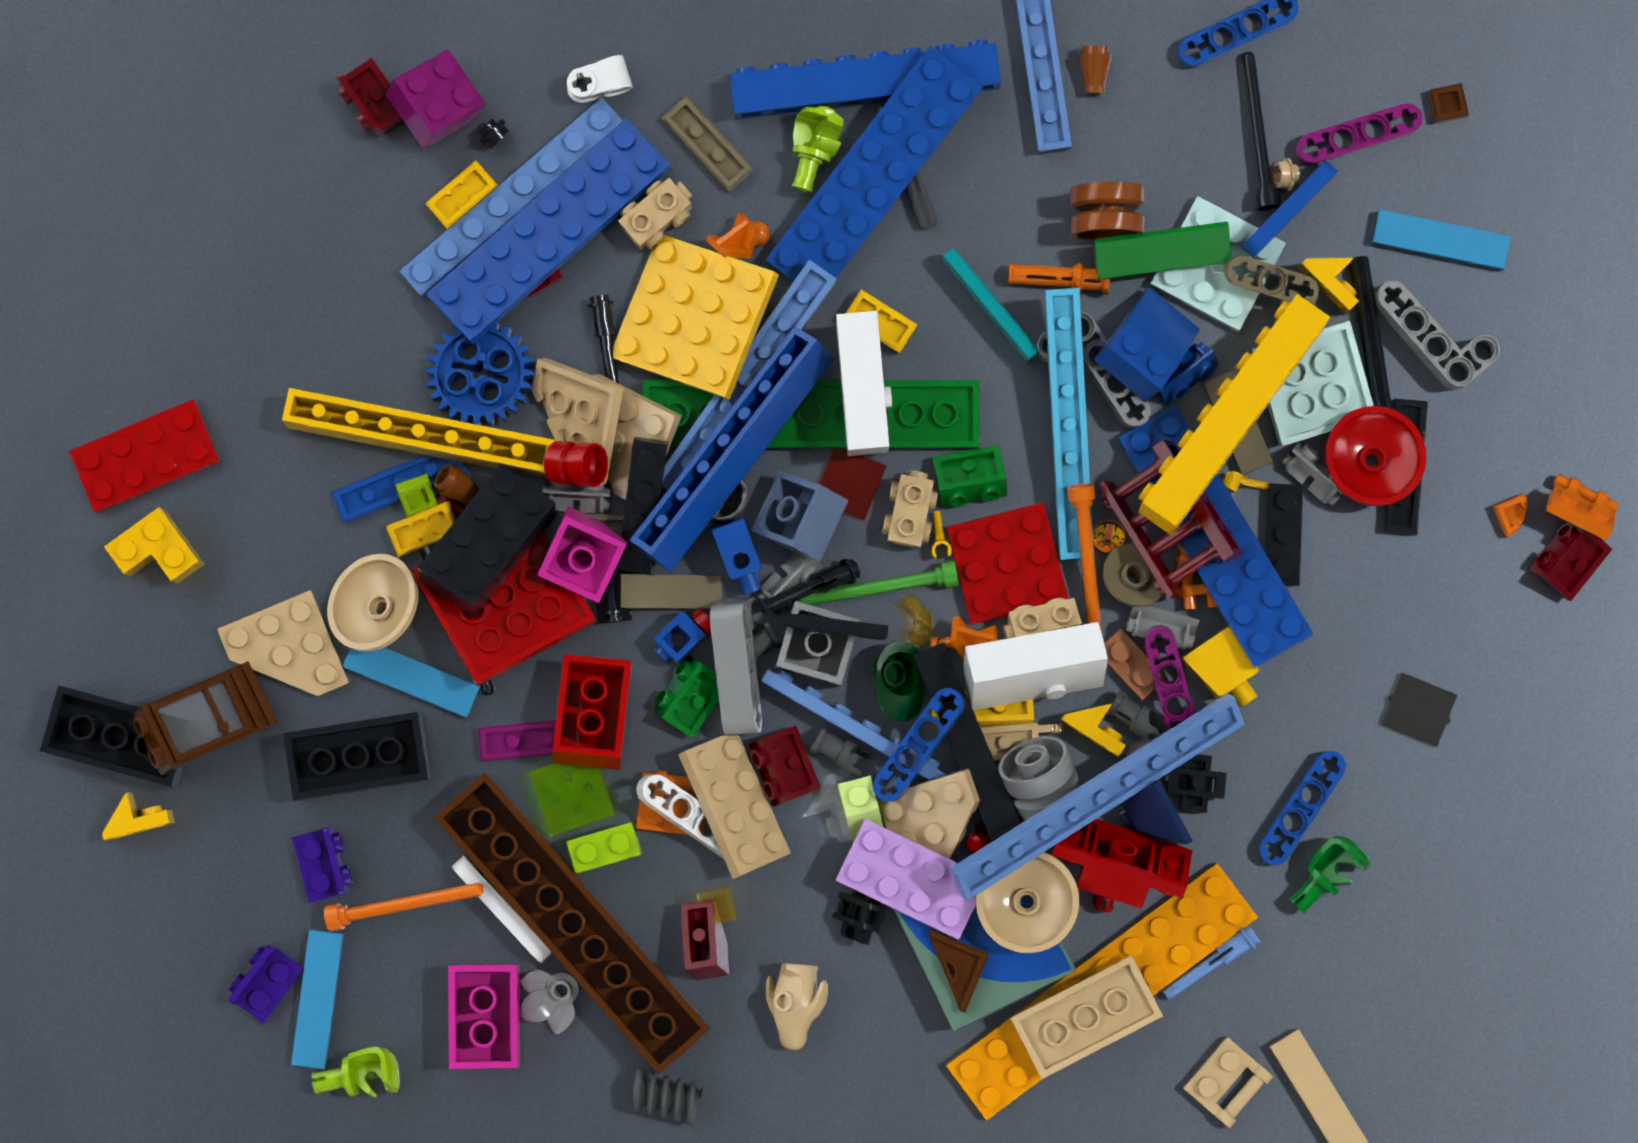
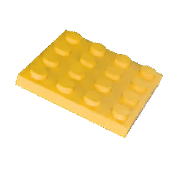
M664 235L665 237L655 243L613 345V358L629 366L730 400L779 275L774 271L729 256L723 257L720 253Z

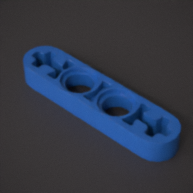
M1264 0L1186 37L1178 48V60L1187 68H1197L1290 24L1298 13L1299 6L1297 0ZM1277 2H1281L1283 6L1289 4L1291 8L1287 12L1288 17H1284L1282 13H1279L1271 18L1270 21L1273 25H1269L1268 17L1262 9L1266 8L1267 14L1276 10L1278 7ZM1256 15L1262 22V28L1258 32H1249L1243 24L1245 17ZM1225 29L1229 31L1232 36L1231 44L1224 47L1217 45L1213 38L1217 30ZM1207 36L1208 46L1214 53L1209 54L1207 47L1199 52L1197 60L1193 56L1186 57L1185 53L1188 50V45L1191 44L1193 48H1198L1205 43L1202 37Z
M1325 160L1242 245V248L1252 258H1255L1337 174L1338 170L1328 160Z
M944 688L939 690L931 699L873 782V790L879 799L886 802L897 801L910 787L965 708V700L959 691L952 688ZM954 695L956 697L954 704L957 705V708L954 711L948 709L942 717L948 719L944 726L938 718L930 716V713L934 709L939 714L944 707V704L941 702L942 697L950 698ZM928 721L934 722L938 728L937 737L931 741H925L920 735L921 726ZM907 749L914 750L918 755V763L911 769L904 768L900 762L902 752ZM894 764L898 771L908 774V777L904 780L899 776L894 783L895 788H897L896 793L889 792L884 795L882 792L885 787L881 783L883 780L890 781L895 776L896 772L890 771Z
M1325 751L1315 758L1259 843L1258 854L1264 863L1279 865L1288 859L1346 770V762L1340 753ZM1334 757L1336 759L1335 766L1338 768V771L1336 773L1329 772L1324 780L1330 782L1326 788L1321 781L1311 778V775L1315 772L1317 776H1320L1325 769V766L1321 764L1322 760H1330ZM1308 784L1316 785L1320 790V798L1314 804L1305 802L1302 797V790ZM1290 812L1297 813L1302 819L1301 827L1295 832L1288 831L1283 825L1285 815ZM1278 828L1283 835L1291 837L1293 840L1290 844L1283 840L1279 846L1282 855L1280 857L1273 856L1269 859L1267 857L1269 851L1265 847L1267 843L1275 844L1280 836L1275 835L1274 831Z

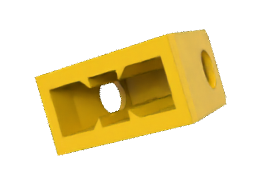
M1229 626L1181 658L1183 665L1217 699L1231 692L1242 708L1258 697L1247 679L1258 673L1259 669L1258 667L1255 669L1252 667Z

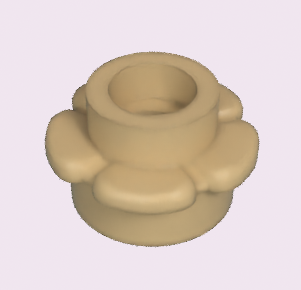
M1284 158V161L1274 163L1272 181L1277 189L1283 188L1284 190L1291 191L1294 184L1299 182V168L1296 164H1292L1290 158Z

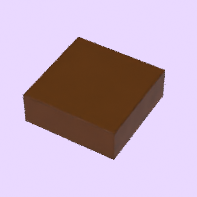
M1462 83L1430 89L1427 92L1435 124L1469 116Z

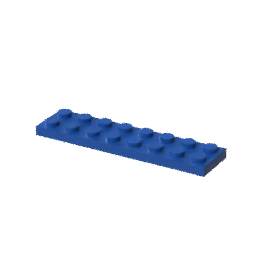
M929 46L765 260L793 282L809 260L836 278L983 87Z
M625 119L427 292V297L471 344L475 343L618 217L628 204L636 201L653 183L672 169L671 164Z
M1177 405L1151 418L1143 426L1134 428L1119 436L1118 441L1136 472L1139 473L1155 462L1157 454L1152 448L1162 440L1174 441L1177 446L1189 429L1191 430ZM1217 473L1205 492L1244 555L1233 562L1215 558L1198 569L1196 573L1252 667L1255 669L1309 639L1314 633ZM1158 475L1150 482L1155 485L1162 475ZM1192 510L1189 511L1181 524L1191 518ZM1198 529L1181 540L1179 544L1188 559L1207 548L1210 539L1204 530L1200 531Z

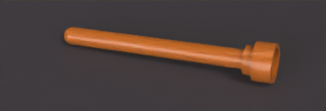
M1090 483L1068 486L1067 491L1068 501L1072 502V507L1076 508L1087 623L1099 622L1102 633L1090 506L1093 505L1092 500L1095 499L1094 484Z
M473 883L350 908L347 905L342 906L340 903L330 904L324 907V920L329 932L344 930L345 926L350 925L351 921L481 896L484 892V886L481 883Z

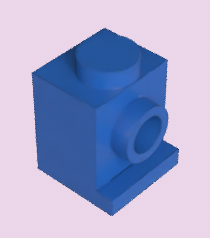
M682 610L653 638L658 643L654 650L667 663L673 659L678 664L707 635ZM675 634L683 635L685 639L683 645L679 647L672 644V637Z

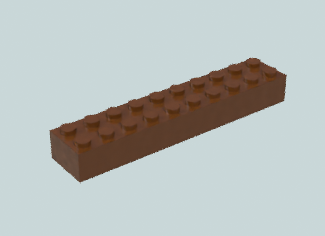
M484 772L434 816V819L658 1074L662 1073L711 1029L709 1023L579 875L575 873L572 867L489 773Z

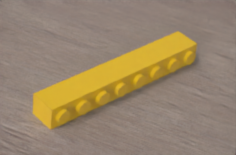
M1297 294L1291 303L1285 300L1274 315L1278 319L1272 328L1268 326L1263 328L1255 340V343L1259 346L1253 354L1246 352L1235 368L1239 370V373L1233 380L1228 377L1216 393L1220 396L1214 406L1208 403L1198 416L1197 420L1201 424L1195 432L1189 429L1177 445L1181 448V451L1175 459L1170 455L1158 470V473L1162 475L1155 485L1149 482L1138 497V499L1143 501L1138 512L1170 535L1175 532L1325 329L1330 316Z
M293 388L288 390L282 422L288 429L497 469L502 464L513 473L548 479L544 471L545 453L548 447L555 442L553 439Z

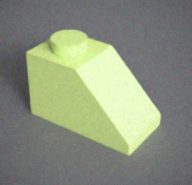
M871 776L837 784L852 843H854L865 819L883 827Z

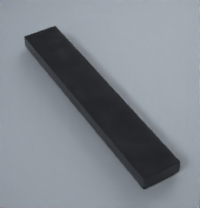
M943 642L918 652L912 657L930 699L939 690L944 688L955 689L964 697L965 708L946 737L960 770L967 768L970 770L980 799L977 810L989 839L993 842L1021 824ZM954 695L950 698L943 696L941 699L944 707L939 714L937 713V716L944 726L948 722V719L942 717L948 709L954 711L957 708V705L954 704V699L956 698Z

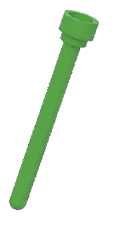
M955 561L941 562L942 566L935 567L936 570L836 587L827 593L818 591L798 600V602L817 605L937 583L938 587L945 586L946 589L959 587Z

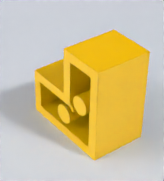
M160 507L104 546L122 573L130 577L153 560H156L170 581L178 584L205 565L167 511Z

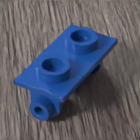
M1201 342L1199 345L1194 343L1188 349L1180 362L1183 368L1180 370L1176 369L1159 391L1166 406L1173 401L1182 399L1188 393L1189 388L1198 381L1209 378L1215 371V368L1219 366L1213 349L1209 350L1205 343Z

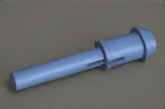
M1250 926L1245 929L1243 927L1239 928L1241 932L1221 946L1216 947V953L1163 988L1162 991L1168 1000L1222 964L1226 963L1228 966L1250 949L1257 950L1256 945L1261 942ZM1224 955L1221 959L1210 965L1211 962Z

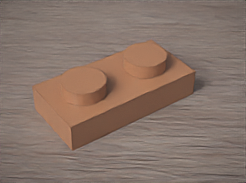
M1120 628L1104 643L1108 657L1107 665L1142 701L1156 688L1149 660L1146 654ZM1159 670L1160 678L1165 680L1167 677Z

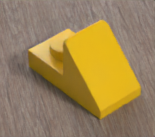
M1306 258L1298 269L1304 275L1312 277L1318 283L1319 290L1346 315L1359 302L1355 297L1357 292L1345 280L1339 282L1335 277L1353 258Z
M1112 704L1064 714L1060 719L1062 723L1115 757H1119L1126 746L1120 742L1123 736L1106 725L1103 730L1098 727Z
M126 792L102 833L103 840H113L175 823L172 810L162 811L161 805L142 809V816L139 817L133 793Z

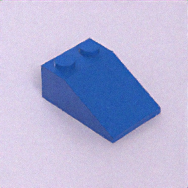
M1148 287L1093 360L1146 402L1163 388L1179 366L1200 329L1153 289Z

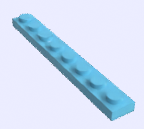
M1079 288L1044 290L1059 559H1081L1076 508H1073L1072 502L1068 501L1067 491L1068 486L1090 483ZM1090 506L1091 527H1092V537H1093L1092 508H1091V506Z

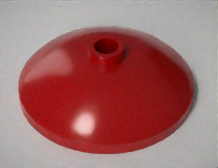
M1368 406L1348 413L1334 426L1326 442L1325 464L1332 482L1345 496L1363 505L1385 506L1404 499L1417 487L1426 468L1427 454L1422 435L1411 420L1390 408ZM1366 457H1374L1377 465L1369 466L1366 462Z

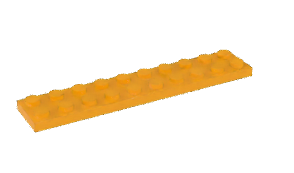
M1215 863L1187 884L1183 898L1172 895L1077 966L1075 972L1061 978L1013 1015L1129 955H1132L1151 994L1154 996L1213 952L1216 947L1221 946L1240 931L1239 928H1245L1256 920L1258 916L1219 864ZM1010 1017L946 1064L986 1121L1042 1080Z

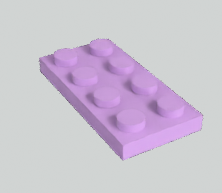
M867 819L864 820L835 880L957 940L960 939L976 905V896L967 901L960 895L950 868L958 863Z

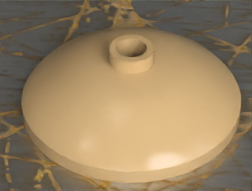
M388 554L368 555L346 568L331 590L327 607L328 623L338 641L350 649L360 652L380 650L396 641L410 625L417 609L419 594L414 573L403 561Z
M1043 852L977 894L976 909L982 927L1000 946L1019 953H1036L1055 946L1068 935L1078 915L1079 893L1076 882L1066 866L1055 857ZM1024 895L1030 896L1033 900L1032 906L1028 909L1020 905V899Z

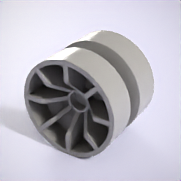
M1044 736L1026 740L1010 749L999 763L998 770L1022 823L1082 785L1066 745L1055 737Z

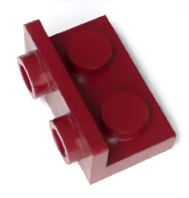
M1567 521L1558 529L1555 538L1547 548L1538 554L1530 571L1534 575L1543 578L1564 599L1572 601L1612 551V548L1600 537Z
M796 725L749 744L751 761L759 770L763 780V791L774 807L821 788Z

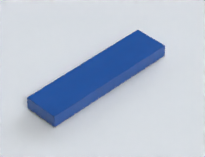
M422 455L331 493L343 523L346 524L401 502L395 484L427 474L433 489L435 488L434 480L445 465L459 466L466 475L469 474V471L463 462Z

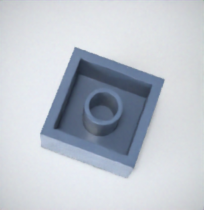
M779 470L751 532L777 546L820 562L849 500L822 485Z

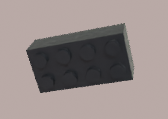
M500 464L418 566L420 580L472 618H475L555 518V502Z
M58 685L41 744V752L170 787H178L184 767L182 766L161 775L158 768L152 766L148 758V747L144 738L138 736L133 726L134 717L132 714L140 707ZM160 713L179 755L187 752L196 722Z
M420 712L283 733L294 801L432 780L423 717Z

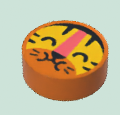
M1103 520L1093 528V544L1101 553L1109 554L1113 549L1123 545L1125 542L1124 528L1117 521Z

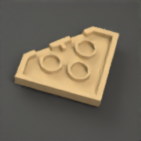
M548 358L537 359L532 393L537 403L542 402L549 419L546 422L555 441L588 442L602 445L608 456V471L600 485L606 484L624 387Z
M594 374L593 376L624 387L608 479L613 493L626 500L634 437L668 441V454L682 415L601 374Z
M312 590L217 629L229 660L240 665L249 661L253 670L319 697L350 684Z
M969 768L912 785L899 800L894 802H886L876 797L888 830L950 860L957 853L967 831L965 828L980 801Z

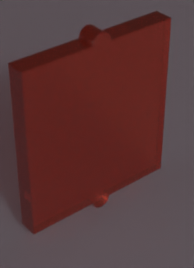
M834 448L819 485L849 500L843 512L865 520L887 465L869 459L864 455L848 456L847 449Z

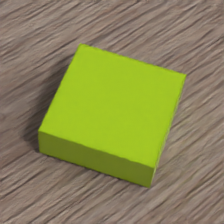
M427 474L395 484L406 517L438 505Z

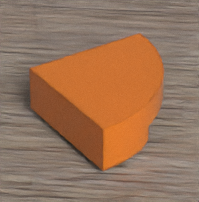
M1525 493L1492 507L1505 538L1517 532L1525 519L1528 507Z

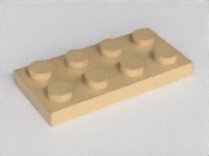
M724 734L678 754L733 879L791 854L739 734Z
M1129 955L1013 1015L1010 1019L1041 1079H1044L1163 1017L1132 955Z

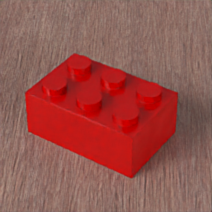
M569 654L563 655L552 763L620 770L631 676V661Z

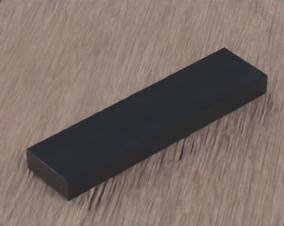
M1393 399L1392 409L1412 421L1425 443L1428 401ZM1422 479L1407 497L1396 503L1384 506L1382 533L1418 535Z

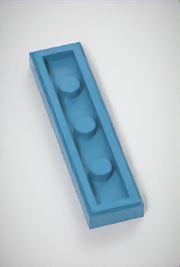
M1380 209L1377 214L1372 244L1503 271L1506 265L1511 236Z
M387 648L371 652L349 649L342 666L466 718L469 717L480 690V686L477 687L473 683Z
M309 930L291 1065L326 1069L344 933Z

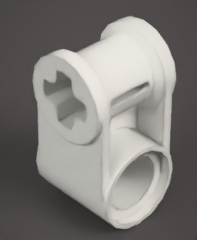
M623 55L611 56L596 63L576 68L571 71L567 78L568 95L574 102L580 104L604 97L620 95L633 88ZM583 79L584 84H588L587 91L581 92V89L577 87V80Z

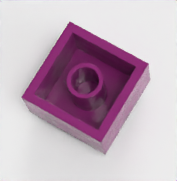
M448 49L393 79L386 93L387 98L423 149L476 120L486 104Z

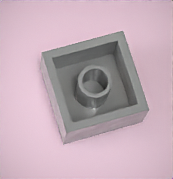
M795 601L792 609V614L860 622L859 619ZM787 629L776 668L841 687L855 637Z

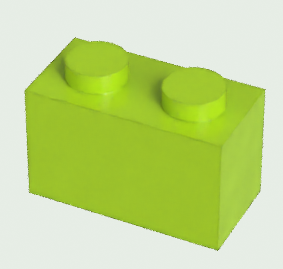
M634 822L566 841L576 874L643 855Z

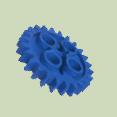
M498 322L473 344L453 325L455 332L453 337L444 332L442 335L446 343L444 345L433 344L439 352L438 356L428 355L427 357L435 366L425 369L427 375L434 377V379L426 382V386L429 389H437L430 397L434 402L442 400L438 408L442 413L450 409L448 417L451 420H455L461 415V422L469 423L473 419L474 424L482 425L483 419H486L489 425L494 427V417L499 416L501 420L506 422L507 416L505 412L507 410L518 414L519 412L514 404L517 401L524 404L527 403L522 392L533 391L532 386L526 382V380L535 377L533 371L526 369L534 364L531 357H524L530 351L528 346H519L522 341L519 334L510 338L512 330L509 326H506L500 332ZM470 346L477 347L475 357L469 360L462 358L464 349ZM502 355L509 357V363L506 367L502 369L493 367L497 357ZM457 363L476 372H480L483 367L490 376L508 378V382H498V380L486 375H480L477 379L471 371L454 369L452 365ZM457 378H466L467 385L463 390L453 391L451 389L452 383ZM490 387L499 388V394L494 400L488 401L483 399L486 389Z

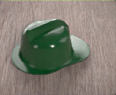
M905 640L893 641L886 645L874 661L871 669V679L876 688L877 702L881 710L890 719L899 722L909 721L915 717L920 711L923 702V680L912 657L920 651L912 643Z

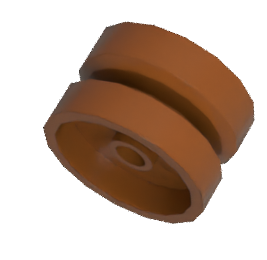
M1092 182L1071 187V207L1083 211L1071 218L1072 237L1095 240L1145 233L1144 216L1133 211L1144 205V186L1129 182Z

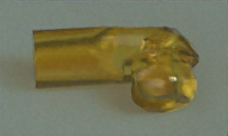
M911 594L900 606L913 618V630L909 633V639L913 644L920 646L925 641H929L933 635V615Z

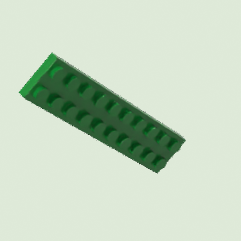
M643 380L644 397L682 415L670 448H678L714 395L673 380ZM818 380L767 448H847L841 380ZM883 380L884 387H891L892 407H886L889 448H979V380Z

